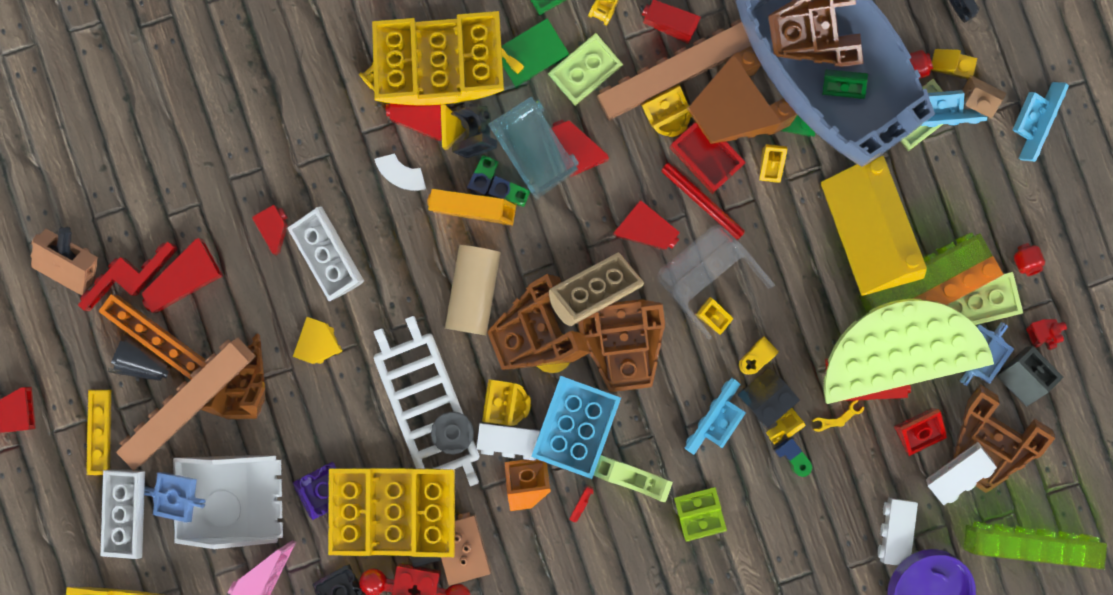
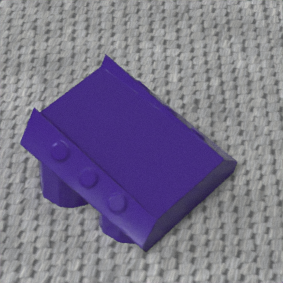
M333 462L293 482L294 489L312 520L329 512V469L336 468Z

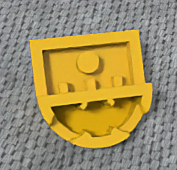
M679 85L641 103L650 125L659 134L674 137L682 134L688 128L692 115L687 110L689 105Z
M489 379L482 421L507 426L517 425L518 422L529 414L531 407L530 397L523 387L518 384Z

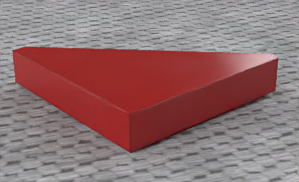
M586 484L569 520L577 523L581 513H583L588 504L590 495L594 493L593 487Z

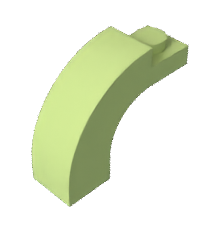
M600 455L594 472V476L630 488L662 502H666L673 483L656 474Z

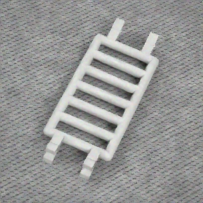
M412 316L405 320L413 340L390 348L384 329L381 328L374 331L382 352L375 354L373 358L416 468H425L422 459L441 451L435 445L418 451L414 439L431 433L433 423L410 431L406 419L447 403L451 404L453 412L462 414L463 412L433 335L428 333L422 336L416 318ZM427 343L431 353L430 356L392 371H387L383 360ZM435 363L439 375L395 392L391 382L392 379ZM437 384H443L447 395L406 411L402 410L399 399ZM472 440L468 447L469 455L433 469H456L463 466L469 485L478 484L479 480L471 463L477 461L480 457L474 440Z

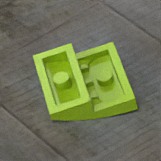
M715 487L674 498L685 542L727 531Z

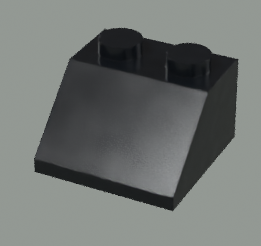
M770 367L738 394V397L766 428H769L800 401L790 387Z

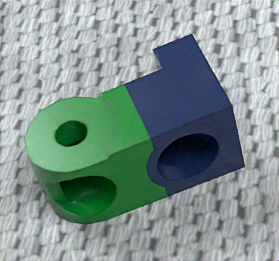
M483 155L467 186V192L473 195L486 196L499 161Z
M494 176L487 195L525 207L530 191Z
M791 437L773 449L778 457L785 456L791 464L792 471L796 475L806 477L811 473V462Z

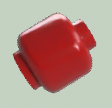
M923 50L909 53L911 56L909 60L914 70H918L921 76L918 79L929 76L930 70L933 69L930 54H926Z
M1026 243L1017 248L1018 251L1014 254L1013 259L1021 274L1032 276L1043 270L1042 267L1045 265V259L1039 246H1030L1029 243Z

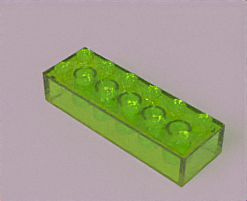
M972 232L955 239L956 244L952 242L938 248V254L935 255L933 252L923 256L927 267L924 279L863 296L859 295L867 313L885 303L902 299H913L992 257L993 255L981 233L975 235Z
M973 521V525L966 524L963 550L974 555L1105 570L1107 543L1100 541V537L1080 533L1078 537L1077 534L1065 531H1058L1057 535V532L1039 528L1035 532L1033 529L1016 526V529L1013 530L1014 527H1009L1008 525L994 524V527H992L990 524Z

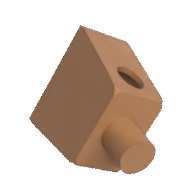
M971 75L962 89L964 92V105L989 118L994 116L1007 94Z

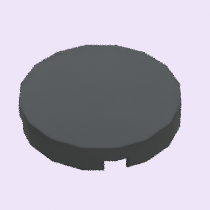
M453 411L439 416L433 423L431 430L433 443L440 451L447 454L463 452L471 444L474 435L473 425L468 417Z

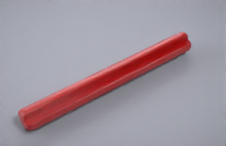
M667 163L661 171L733 237L740 239L743 236L745 230L675 167Z

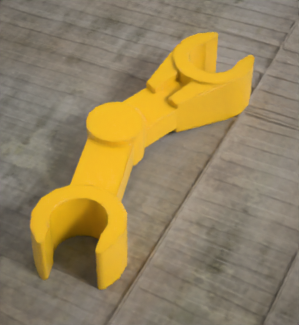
M502 49V57L519 74L524 66L513 57H509L505 50Z
M854 400L849 404V409L836 419L813 418L811 421H820L821 427L812 430L820 432L830 427H842L854 414L862 413L864 407L854 411L853 405L858 402V400Z

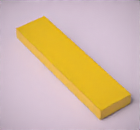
M88 390L87 475H103V470H110L112 390Z

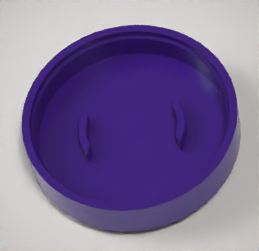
M927 549L910 555L898 565L889 581L887 595H976V586L970 570L958 558L943 550Z

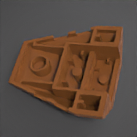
M643 299L615 302L578 322L579 332L583 333L590 350V355L594 359L610 392L653 386L665 328L662 303Z

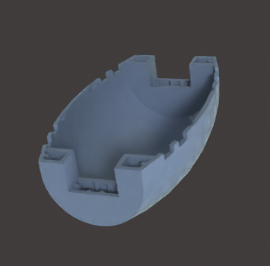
M735 0L750 44L764 71L778 92L795 113L818 136L859 166L863 167L885 153L935 115L927 89L922 88L918 79L921 76L918 70H914L909 60L911 56L886 16L872 0H856V5L835 7L839 36L861 34L863 64L843 67L835 66L833 63L822 62L821 64L815 63L814 60H796L774 55L768 15L792 0ZM825 70L868 73L865 99L822 95Z

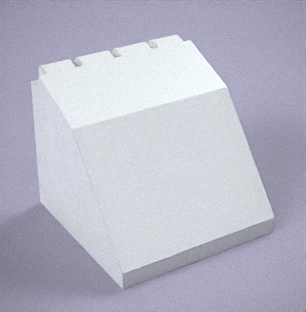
M276 455L173 458V474L197 479L195 498L205 499L206 501L214 492L229 491L238 498L241 505V513L238 520L234 524L223 528L212 525L206 519L204 508L194 506L192 522L186 523L174 520L175 543L220 549L277 543L278 538H283V522L277 521V518H282V501H277V497H282V479H277V475H282L281 460H276Z

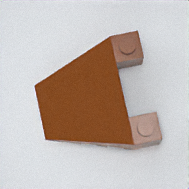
M792 0L769 14L774 55L796 60H814L815 63L821 64L822 62L833 63L835 66L840 67L863 64L861 34L839 36L835 7L856 5V0Z
M751 46L733 54L687 109L711 144L737 140L740 137L748 136V138L760 134H775L790 126L797 116L784 98L769 105L750 77L754 76L761 66Z
M546 274L532 282L526 288L527 291L513 302L514 305L507 313L504 312L487 331L502 370L569 363L590 353L583 333L569 331L562 335L550 305L552 304L549 290L562 283L560 277Z
M980 384L967 402L953 459L979 442L997 467L991 476L976 482V487L987 493L1008 479L1011 474L1026 467L1027 463L1042 456L1054 441L1055 436L1053 429L1035 418L1024 433L1020 434L991 416L1000 404L999 397Z

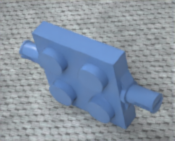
M1000 322L994 332L987 330L980 324L976 325L990 348L994 364L966 371L961 380H959L961 383L967 386L973 376L979 377L989 384L994 379L1014 350L1001 337L1008 328L1005 323Z
M158 472L155 487L150 488L146 486V492H144V495L153 497V515L186 523L192 522L194 506L204 508L205 504L203 503H206L205 499L195 498L197 479Z

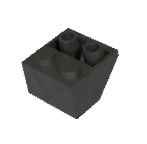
M1034 346L1025 347L996 376L1026 407L1047 394L1064 378Z

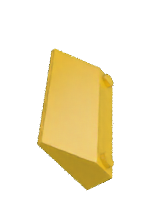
M884 156L877 157L863 167L856 164L821 182L861 296L924 279L927 267Z

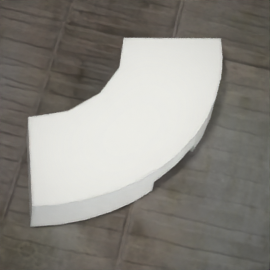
M395 153L374 159L381 174L392 184L412 191L426 189L421 168L412 169L404 166L398 161Z

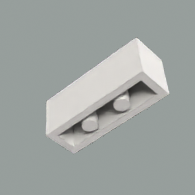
M480 423L477 449L481 450V454L493 455L495 451L502 452L503 457L515 458V454L523 455V459L536 460L531 456L541 430Z
M977 442L929 476L926 482L941 503L945 505L957 500L959 494L963 491H969L977 484L976 482L980 479L991 476L997 467L991 457Z
M888 498V501L884 503L883 515H886L885 524L882 523L880 530L883 541L882 545L878 547V557L882 563L899 565L911 555L917 502Z

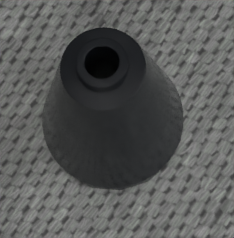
M124 332L123 336L127 338L125 342L120 341L111 361L112 364H115L114 368H109L108 372L161 381L162 377L167 378L171 369L168 363L130 334Z

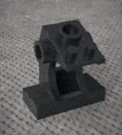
M466 103L464 108L458 106L456 111L451 112V115L461 119V124L466 129L464 140L452 144L453 153L470 158L497 148V140L490 137L491 114L487 106H478V103Z

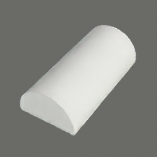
M322 206L316 207L288 227L290 234L328 301L346 294L364 282Z
M103 470L100 556L130 559L142 558L145 471Z

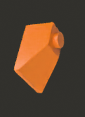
M538 459L504 462L510 511L530 509L551 492L548 464Z

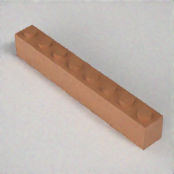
M741 19L731 24L732 27L725 31L723 28L712 33L713 37L707 40L705 38L697 40L693 43L694 46L686 49V47L679 49L674 53L676 56L670 59L664 57L658 60L656 66L650 69L648 66L637 71L638 75L632 78L630 76L622 78L618 81L619 85L613 88L609 85L601 89L597 99L608 121L641 105L646 100L728 61L733 54L751 46Z
M239 338L233 341L229 339L219 347L221 350L219 354L213 353L205 361L207 365L203 369L199 367L190 375L193 378L188 383L184 381L176 389L178 393L174 397L172 395L168 396L162 402L164 406L160 410L156 408L148 415L150 420L146 424L144 422L140 423L134 429L135 434L132 437L128 435L120 442L122 447L116 453L133 471L143 465L256 357Z

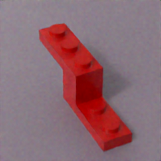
M170 242L162 243L155 252L157 254L152 260L148 259L142 265V271L137 269L126 258H115L109 264V270L95 280V286L91 290H87L80 297L81 302L78 306L84 311H91L116 282L130 295L138 296L179 248Z

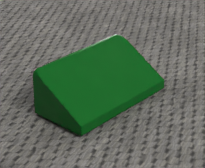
M826 69L822 95L865 99L868 73Z

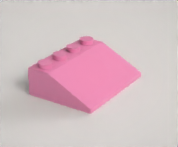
M290 541L246 573V575L240 579L238 578L236 582L234 581L228 594L271 595L296 542Z

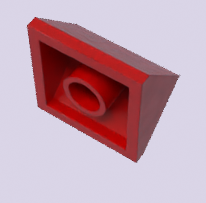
M937 408L926 410L894 426L908 456L947 438L941 411Z

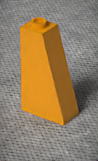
M432 189L427 199L428 210L435 213L511 226L514 223L516 205L504 199Z

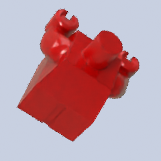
M1043 319L1031 323L1026 330L1035 348L1040 347L1046 342L1047 349L1052 350L1057 347V343L1064 341L1061 333L1067 329L1065 322L1058 323L1056 319Z

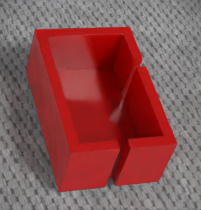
M696 122L669 147L711 194L718 190L746 163L726 141L711 144Z

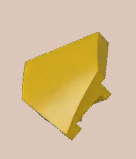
M306 317L293 357L312 364H321L325 359L334 354L343 352L335 338L334 328L329 327L327 323Z

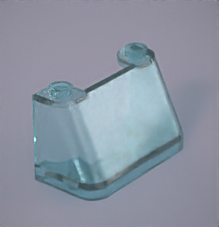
M531 96L488 125L537 200L578 170L576 166L579 165V162L573 153L569 155L565 151L542 114L545 111L539 100L534 101Z

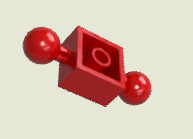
M399 563L397 566L395 580L386 578L381 570L372 568L366 570L361 575L359 581L360 588L366 595H380L383 591L392 592V595H471L469 589L462 584H454L447 589L438 588L441 570L413 567L412 565ZM417 585V589L421 590V592L414 594L410 589Z

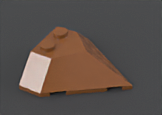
M258 333L252 338V344L248 346V349L256 357L200 410L228 420L257 419L265 401L261 339Z

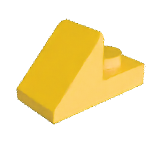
M935 49L932 58V71L969 79L970 75H974L977 58L960 54L961 50Z

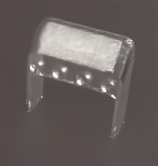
M714 225L663 266L657 276L659 283L707 340H710L712 336L688 308V302L740 258H743L768 289L775 286L741 243L720 225Z

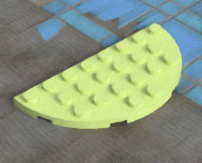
M921 299L896 300L870 310L861 319L854 321L838 339L828 359L829 364L826 376H824V398L827 404L993 365L994 362L990 348L982 333L959 311L936 301Z

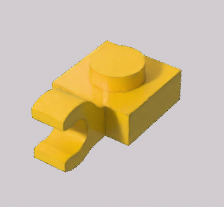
M791 408L776 421L777 426L768 430L766 434L775 445L782 439L784 434L790 438L806 425Z

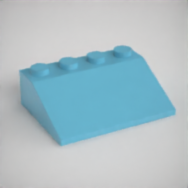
M560 376L531 457L592 479L621 397Z

